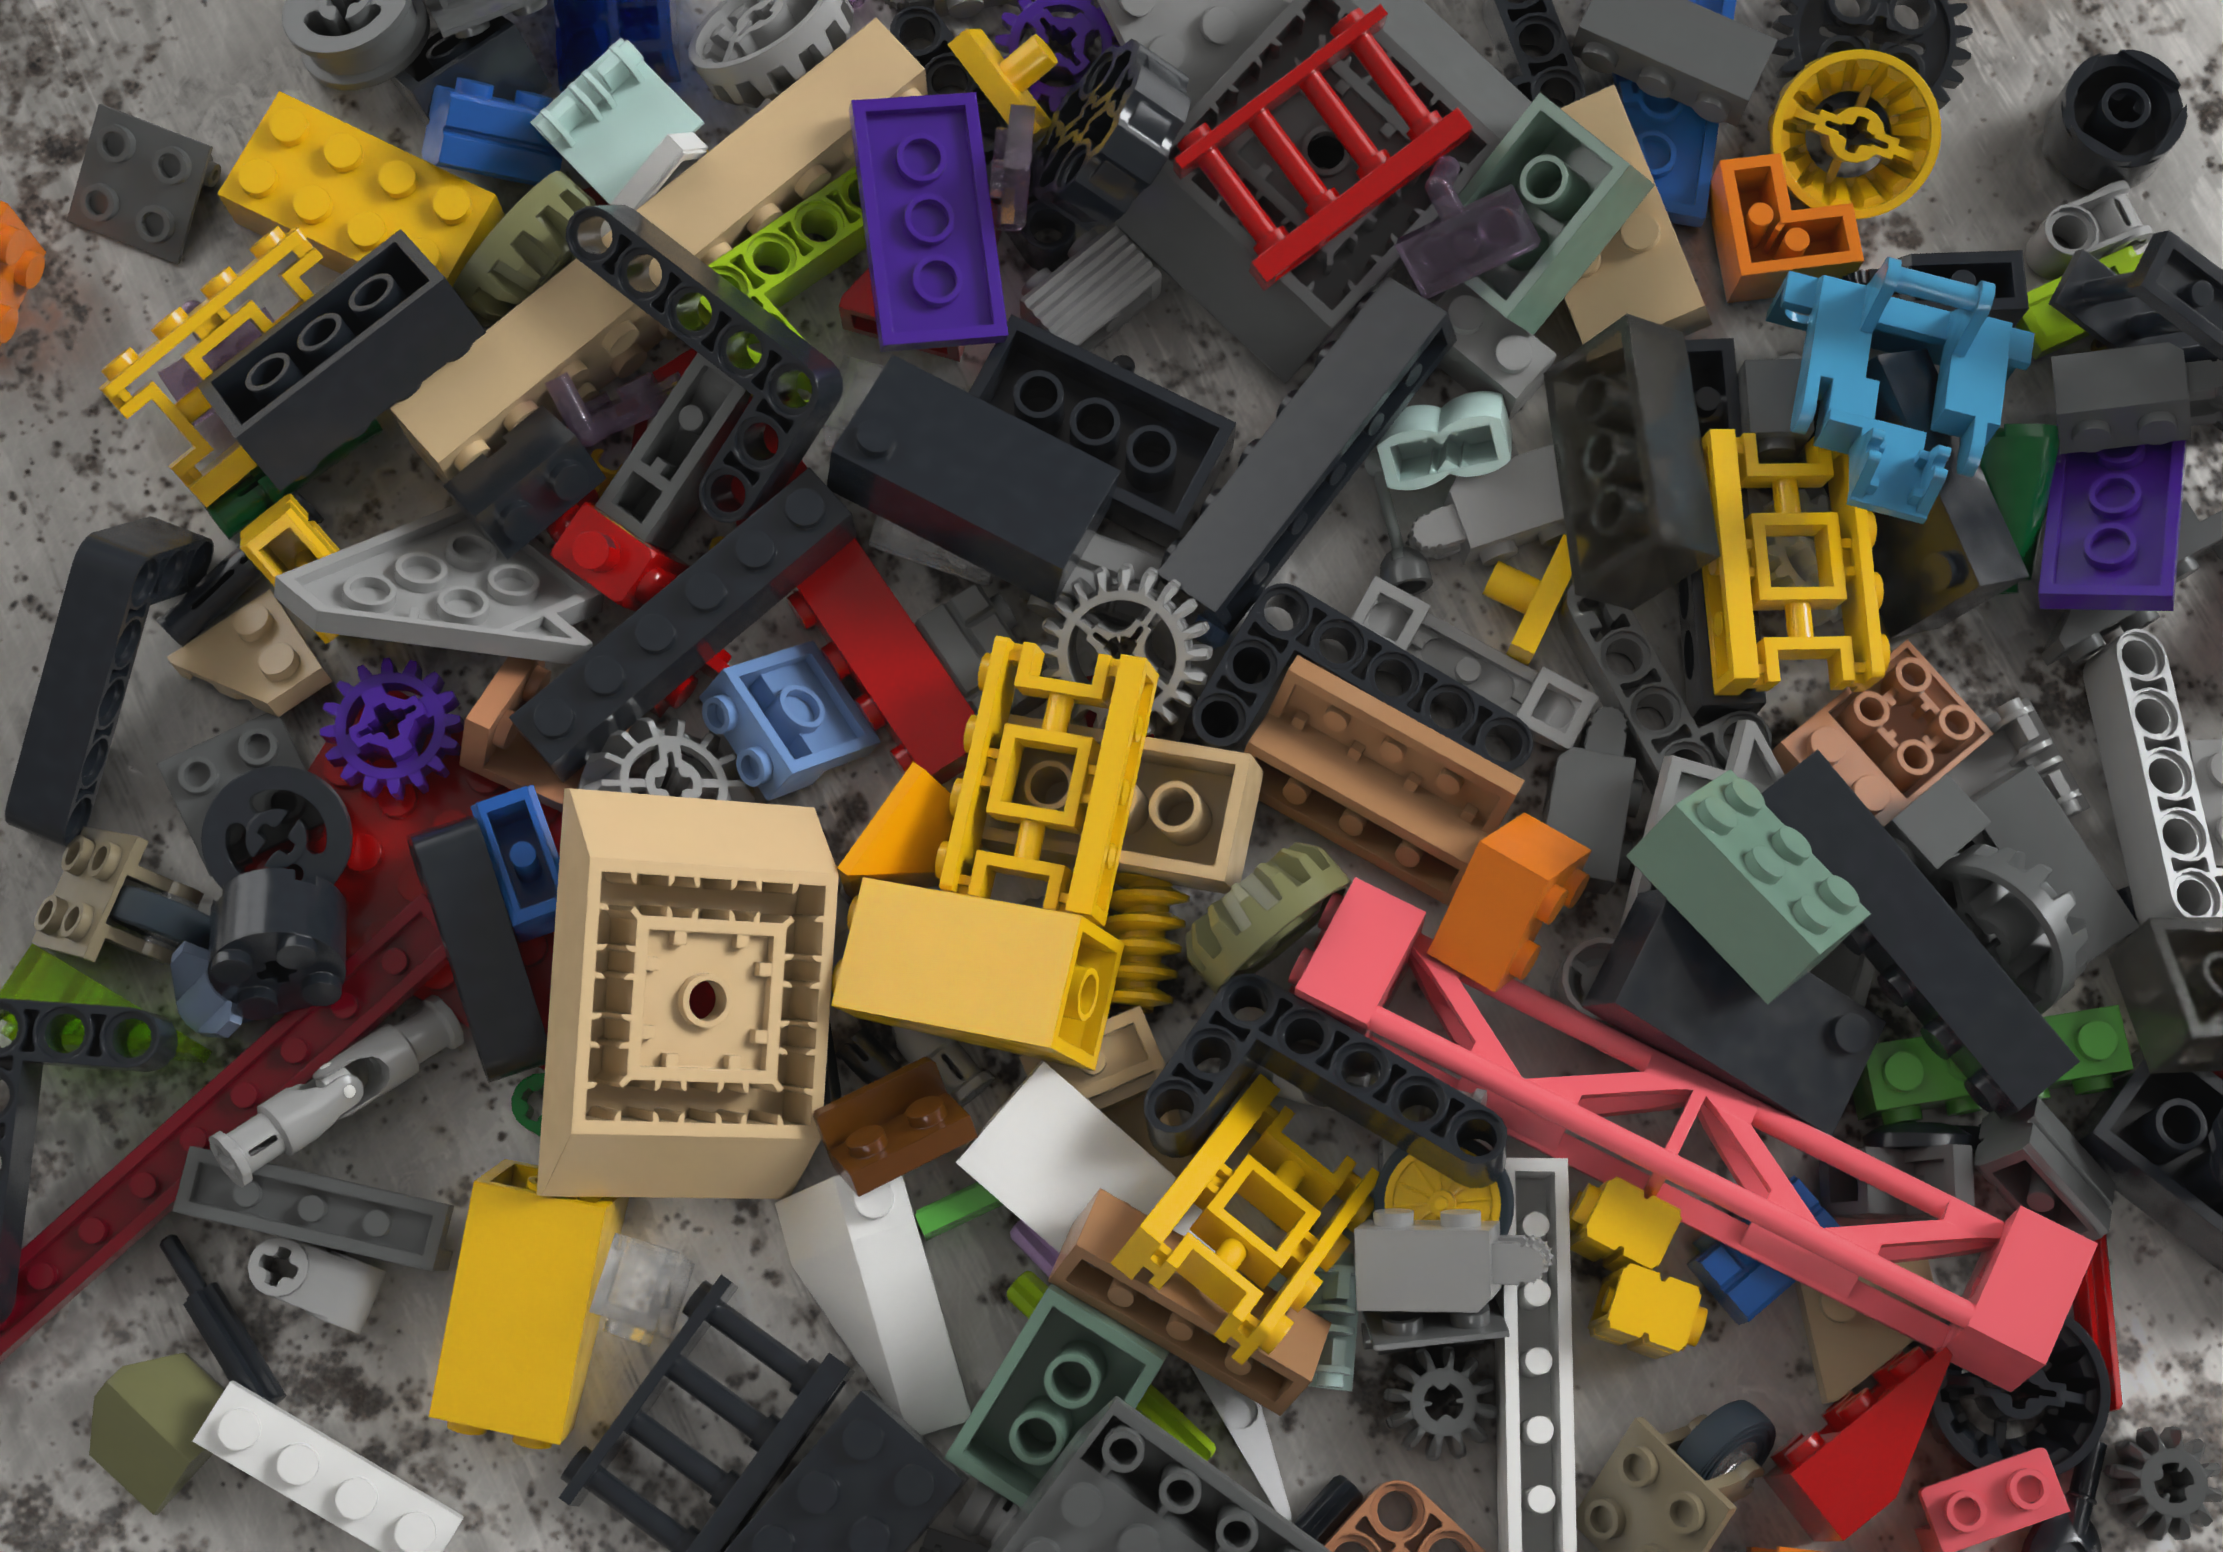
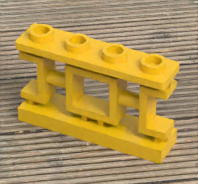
M279 226L273 228L249 248V251L256 258L236 274L230 266H227L200 289L207 298L189 314L180 306L177 307L150 330L158 339L139 355L129 347L101 370L108 380L98 389L110 400L124 418H130L152 400L189 441L192 447L168 467L206 508L257 466L255 461L236 441L199 472L195 465L214 450L192 425L195 420L212 407L197 386L194 387L178 402L173 404L152 380L148 381L133 395L125 388L192 332L196 334L199 340L180 356L199 378L204 380L213 371L204 362L202 357L248 319L261 334H264L314 296L300 276L320 261L323 256L306 239L307 236L299 227L292 228L286 234ZM291 252L295 256L296 260L277 276L299 301L272 323L251 299L245 301L231 314L225 309L224 306L288 253Z
M1710 429L1691 449L1714 696L1740 695L1747 688H1755L1756 692L1771 690L1781 681L1779 660L1827 659L1830 690H1843L1846 687H1850L1851 692H1865L1884 678L1885 672L1889 667L1890 644L1887 636L1881 634L1879 609L1882 605L1884 594L1881 575L1878 572H1874L1872 547L1875 544L1877 535L1875 515L1872 511L1846 505L1849 492V455L1813 446L1814 437L1805 445L1806 463L1759 464L1756 433H1743L1740 437H1736L1735 429ZM1828 482L1831 512H1801L1799 488H1821ZM1741 488H1772L1775 513H1751L1744 520ZM1814 536L1819 587H1771L1766 537ZM1841 604L1844 636L1814 637L1811 610H1834ZM1785 610L1787 637H1764L1756 644L1753 611Z
M996 636L992 652H986L983 655L979 666L978 687L983 692L978 714L970 716L965 728L964 750L969 754L963 778L958 777L955 780L950 794L949 809L950 814L954 816L949 841L944 840L941 843L936 856L935 875L937 879H940L939 887L942 891L990 899L996 873L1047 881L1048 885L1043 909L1081 915L1095 925L1105 927L1159 674L1147 658L1121 654L1119 660L1114 659L1111 655L1098 653L1092 685L1041 677L1040 673L1045 653L1036 643L1023 642V644L1014 643L1009 637ZM1015 688L1023 695L1048 699L1041 729L1008 723ZM1074 703L1109 709L1101 746L1093 737L1067 733ZM1024 747L1076 755L1064 812L1012 803ZM987 813L995 820L1020 824L1013 856L979 850ZM1046 829L1081 835L1073 872L1066 865L1039 861Z
M1261 1073L1111 1261L1112 1265L1131 1280L1144 1266L1154 1274L1149 1283L1159 1291L1175 1271L1228 1313L1225 1320L1214 1333V1336L1223 1343L1232 1337L1240 1344L1231 1358L1241 1366L1258 1347L1269 1355L1290 1330L1294 1322L1285 1315L1289 1307L1297 1313L1301 1311L1323 1282L1314 1274L1315 1270L1320 1267L1323 1271L1328 1272L1350 1244L1351 1240L1342 1234L1344 1229L1348 1228L1354 1233V1229L1362 1224L1374 1210V1198L1369 1194L1376 1186L1380 1173L1374 1167H1371L1364 1177L1360 1178L1352 1171L1357 1162L1348 1155L1331 1172L1282 1133L1296 1113L1286 1105L1280 1112L1270 1105L1281 1089ZM1253 1128L1261 1136L1249 1150V1154L1233 1171L1224 1163L1249 1130ZM1236 1192L1287 1233L1276 1250L1223 1209ZM1335 1194L1343 1201L1318 1236L1315 1237L1309 1230L1321 1215L1319 1210ZM1193 1203L1203 1212L1189 1230L1215 1250V1253L1189 1232L1174 1250L1163 1243ZM1237 1269L1262 1289L1269 1284L1278 1272L1287 1278L1258 1319L1250 1312L1264 1293L1237 1272Z

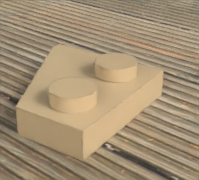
M271 589L220 621L184 647L167 656L170 663L182 677L191 680L195 676L212 683L219 693L236 700L248 699L256 708L277 717L283 715L332 682L280 601L274 597Z
M1928 1259L1895 1263L1934 1283ZM1860 1276L1858 1278L1859 1281L1937 1320L1942 1318ZM1798 1281L1794 1283L1822 1404L1840 1400L1913 1341V1339Z

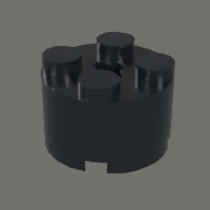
M2120 50L2118 54L2100 57V54H2097L2085 60L2074 71L2051 105L2044 124L2042 152L2046 160L2054 164L2067 179L2083 188L2096 191L2108 184L2121 180L2127 181L2130 188H2133L2145 181L2154 172L2181 137L2188 117L2187 104L2183 108L2182 99L2178 91L2181 84L2175 73L2156 57L2138 50Z
M286 868L258 869L230 879L222 886V896L217 901L213 899L210 910L208 977L213 988L221 996L237 1004V1012L242 1017L251 1020H266L273 1017L277 1012L300 1010L311 1006H329L336 1003L342 995V985L346 976L347 905L343 894L331 882L316 876V885L295 880V870Z

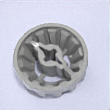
M724 0L707 15L694 32L689 43L688 56L701 78L718 100L737 106L744 105L751 108H759L766 98L774 100L849 39L854 11L848 0Z
M648 717L636 720L628 732L617 730L611 734L600 753L590 754L577 789L623 793L638 792V794L700 798L702 792H717L716 800L755 802L754 787L744 783L738 774L736 766L737 754L732 753L724 756L719 752L721 737L710 730L703 739L685 733L686 720L672 718L666 728H656L654 720ZM651 751V763L644 779L629 778L630 768L640 756ZM681 754L700 761L711 772L714 779H701L698 771L691 764L682 760Z

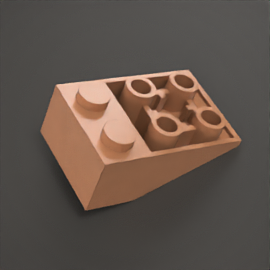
M1907 639L1890 653L1889 667L1883 679L1865 692H1851L1850 687H1848L1781 741L1772 752L1783 773L1787 774L1818 749L1884 827L1994 733Z

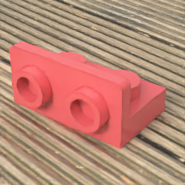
M2040 1447L1920 1488L1918 1496L1929 1524L1914 1530L1922 1552H1956L2070 1512L2048 1452L2045 1448Z

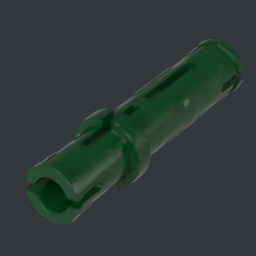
M375 418L362 435L353 440L345 441L324 457L310 475L301 480L293 481L282 491L274 485L257 465L249 472L250 477L224 496L215 500L207 508H204L228 540H230L281 498L289 493L292 494L298 491L305 484L347 457L359 446L367 443L384 431Z

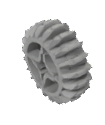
M1125 563L1119 568L1118 584H1114L1110 572L1103 566L1094 571L1096 591L1082 577L1077 578L1071 583L1072 591L1079 603L1064 595L1057 597L1054 607L1066 620L1048 617L1043 621L1042 629L1051 635L1059 637V641H1048L1039 646L1045 653L1044 657L1058 658V664L1046 668L1042 672V677L1062 678L1065 681L1092 685L1093 678L1089 682L1078 662L1076 652L1078 630L1080 629L1088 635L1086 641L1097 650V653L1111 655L1114 658L1119 648L1112 642V639L1117 637L1119 643H1121L1126 637L1131 638L1142 626L1144 630L1135 641L1137 646L1134 648L1133 655L1148 659L1159 674L1157 688L1161 690L1155 694L1146 734L1151 735L1157 730V720L1154 712L1157 711L1165 722L1172 725L1180 718L1178 709L1172 699L1187 707H1192L1197 701V695L1185 682L1195 685H1204L1207 682L1209 673L1203 668L1192 665V661L1210 659L1213 655V648L1206 644H1193L1192 638L1200 637L1207 633L1210 629L1209 623L1205 620L1188 625L1185 617L1191 614L1198 607L1199 603L1194 598H1189L1178 608L1171 600L1181 586V583L1176 579H1172L1162 592L1154 589L1158 579L1157 569L1148 568L1142 576L1141 583L1134 584L1132 564ZM1114 600L1133 601L1146 606L1140 616L1128 625H1118L1106 617L1101 620L1090 612L1093 607ZM1161 619L1168 626L1175 642L1176 664L1173 674L1163 667L1165 661L1158 657L1151 644L1152 634ZM1079 704L1072 711L1071 719L1075 722L1081 721L1089 710L1097 713L1093 728L1105 729L1109 709Z

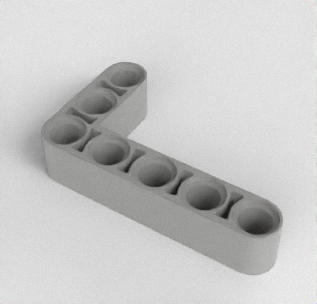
M2140 629L2127 630L2086 662L2083 669V680L2136 918L2145 934L2157 943L2167 945L2223 944V868L2216 867L2168 657L2163 645L2154 635Z

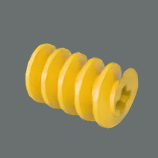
M1116 873L1115 883L1125 889L1112 891L1109 907L1121 914L1107 917L1105 927L1102 928L1125 943L1110 1010L1125 1012L1140 1005L1144 1014H1150L1153 1012L1154 1007L1169 1005L1174 1002V997L1158 989L1157 985L1159 981L1176 979L1178 977V971L1161 963L1162 956L1182 952V946L1165 938L1166 931L1185 928L1186 921L1170 913L1169 910L1172 905L1189 903L1190 896L1174 888L1172 883L1138 874Z

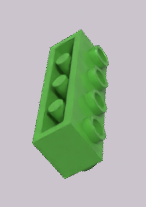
M2119 1005L2043 1017L2080 1062L2038 1095L2042 1101L2051 1099L2049 1091L2051 1089L2073 1086L2075 1096L2114 1089L2113 1078L2134 1069ZM1922 1036L1877 1043L1852 1093L1858 1121L1882 1117L1883 1125L1923 1120L1922 1110L1946 1107L1948 1116L1979 1112L1983 1109L1968 1094L1964 1086V1081L1967 1078L1950 1058L1944 1060L1936 1055L1926 1044Z

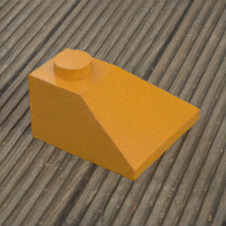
M912 762L837 867L845 893L851 898L859 895L863 877L922 888L939 886L940 879H937L935 875V862L941 843L944 840L949 841L954 820V816L950 814L949 809L951 793L916 763Z

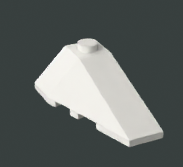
M837 1175L775 1202L792 1267L884 1403L922 1436L966 1423L971 1414V1409L904 1175L860 1197L856 1195L840 1175Z

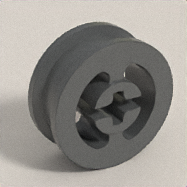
M286 0L282 11L283 29L292 45L301 52L303 63L310 75L320 84L336 90L366 89L395 77L418 57L427 42L430 32V18L422 0Z

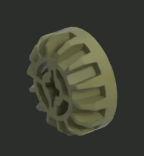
M555 171L525 194L489 233L456 279L453 289L484 328H490L576 259L566 241L567 224L570 217L577 210L586 206H596V202L563 172Z
M1295 842L1288 849L1283 848L1279 850L1267 863H1260L1256 866L1253 873L1240 883L1236 882L1233 884L1231 890L1224 897L1212 903L1207 908L1208 912L1191 925L1192 929L1186 933L1187 960L1213 993L1217 995L1222 986L1231 978L1240 974L1258 973L1294 945L1319 923L1322 913L1333 893L1336 892L1345 897L1352 881L1324 849L1318 846Z

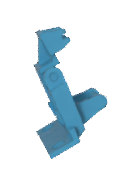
M1887 256L1882 266L1867 285L1827 275L1816 278L1788 271L1767 311L1766 321L1806 331L1790 431L1802 435L1806 434L1815 416L1817 400H1820L1813 446L1849 455V492L1846 505L1924 524L1946 480L1948 470L1944 469L1951 455V448L1937 445L1930 452L1925 451L1924 446L1927 432L1875 419L1880 381L1866 378L1870 348L1888 353L1927 348L1933 363L1940 366L1930 430L1960 438L1956 467L1957 474L1971 478L1978 469L1984 447L2001 425L2007 380L2016 368L2026 371L2031 364L2035 333L2012 328L2013 323L1987 317L1995 296L1996 286L1994 283L1981 280L1975 286L1901 267L1902 261L1900 259ZM1896 292L1958 309L1950 312L1891 296Z

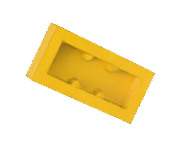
M965 29L947 44L1022 144L1038 142L1046 135L1052 121L1028 91V88L1056 66L1058 60L1041 37L1034 34L1005 59L982 29Z
M1563 534L1542 580L1498 560L1482 595L1525 614L1506 655L1529 666L1586 544Z

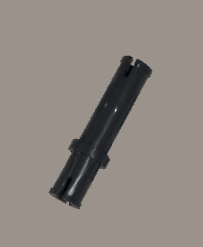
M297 491L292 493V496L307 511L308 521H315L317 524H321L325 520ZM238 545L162 617L159 616L156 621L180 646L184 647L196 638L222 612L229 608L263 574L240 549V545Z

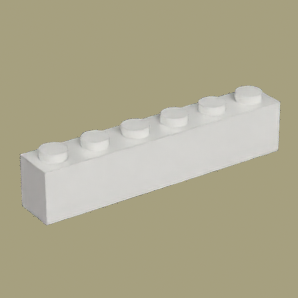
M1506 1158L1505 1169L1510 1178L1514 1194V1215L1508 1235H1526L1528 1239L1532 1235H1534V1238L1541 1237L1542 1241H1548L1547 1245L1549 1248L1552 1247L1551 1254L1554 1257L1551 1259L1553 1264L1548 1266L1549 1270L1546 1273H1542L1543 1277L1540 1280L1536 1279L1537 1281L1534 1284L1529 1282L1525 1285L1524 1282H1521L1519 1285H1501L1502 1288L1494 1296L1510 1334V1337L1495 1338L1496 1407L1498 1409L1496 1417L1498 1552H1577L1568 1158Z

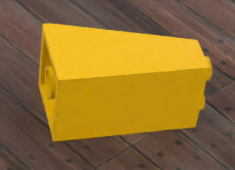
M863 877L859 895L853 898L848 909L847 926L849 935L843 958L837 962L833 970L831 989L834 996L831 1006L859 1019L1081 1069L1096 1070L1125 943L1081 915Z
M504 1159L474 1180L429 1417L448 1421L447 1428L457 1433L483 1435L487 1433V1430L513 1435L512 1441L517 1445L532 1449H548L552 1447V1444L560 1445L575 1426L630 1197L536 1195L538 1165Z

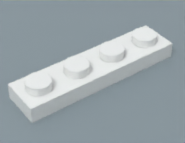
M234 1380L229 1382L193 1439L194 1443L380 1552H443L464 1518L463 1515Z

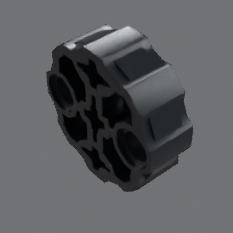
M1130 39L1123 46L1115 47L1112 45L1094 60L1089 70L1079 82L1069 89L1053 114L1051 125L1044 139L1037 147L1031 167V172L1034 173V184L1031 190L1033 196L1087 231L1100 224L1108 227L1121 218L1137 196L1152 184L1169 158L1171 146L1178 132L1185 124L1190 108L1191 98L1187 96L1186 89L1189 77L1134 39Z

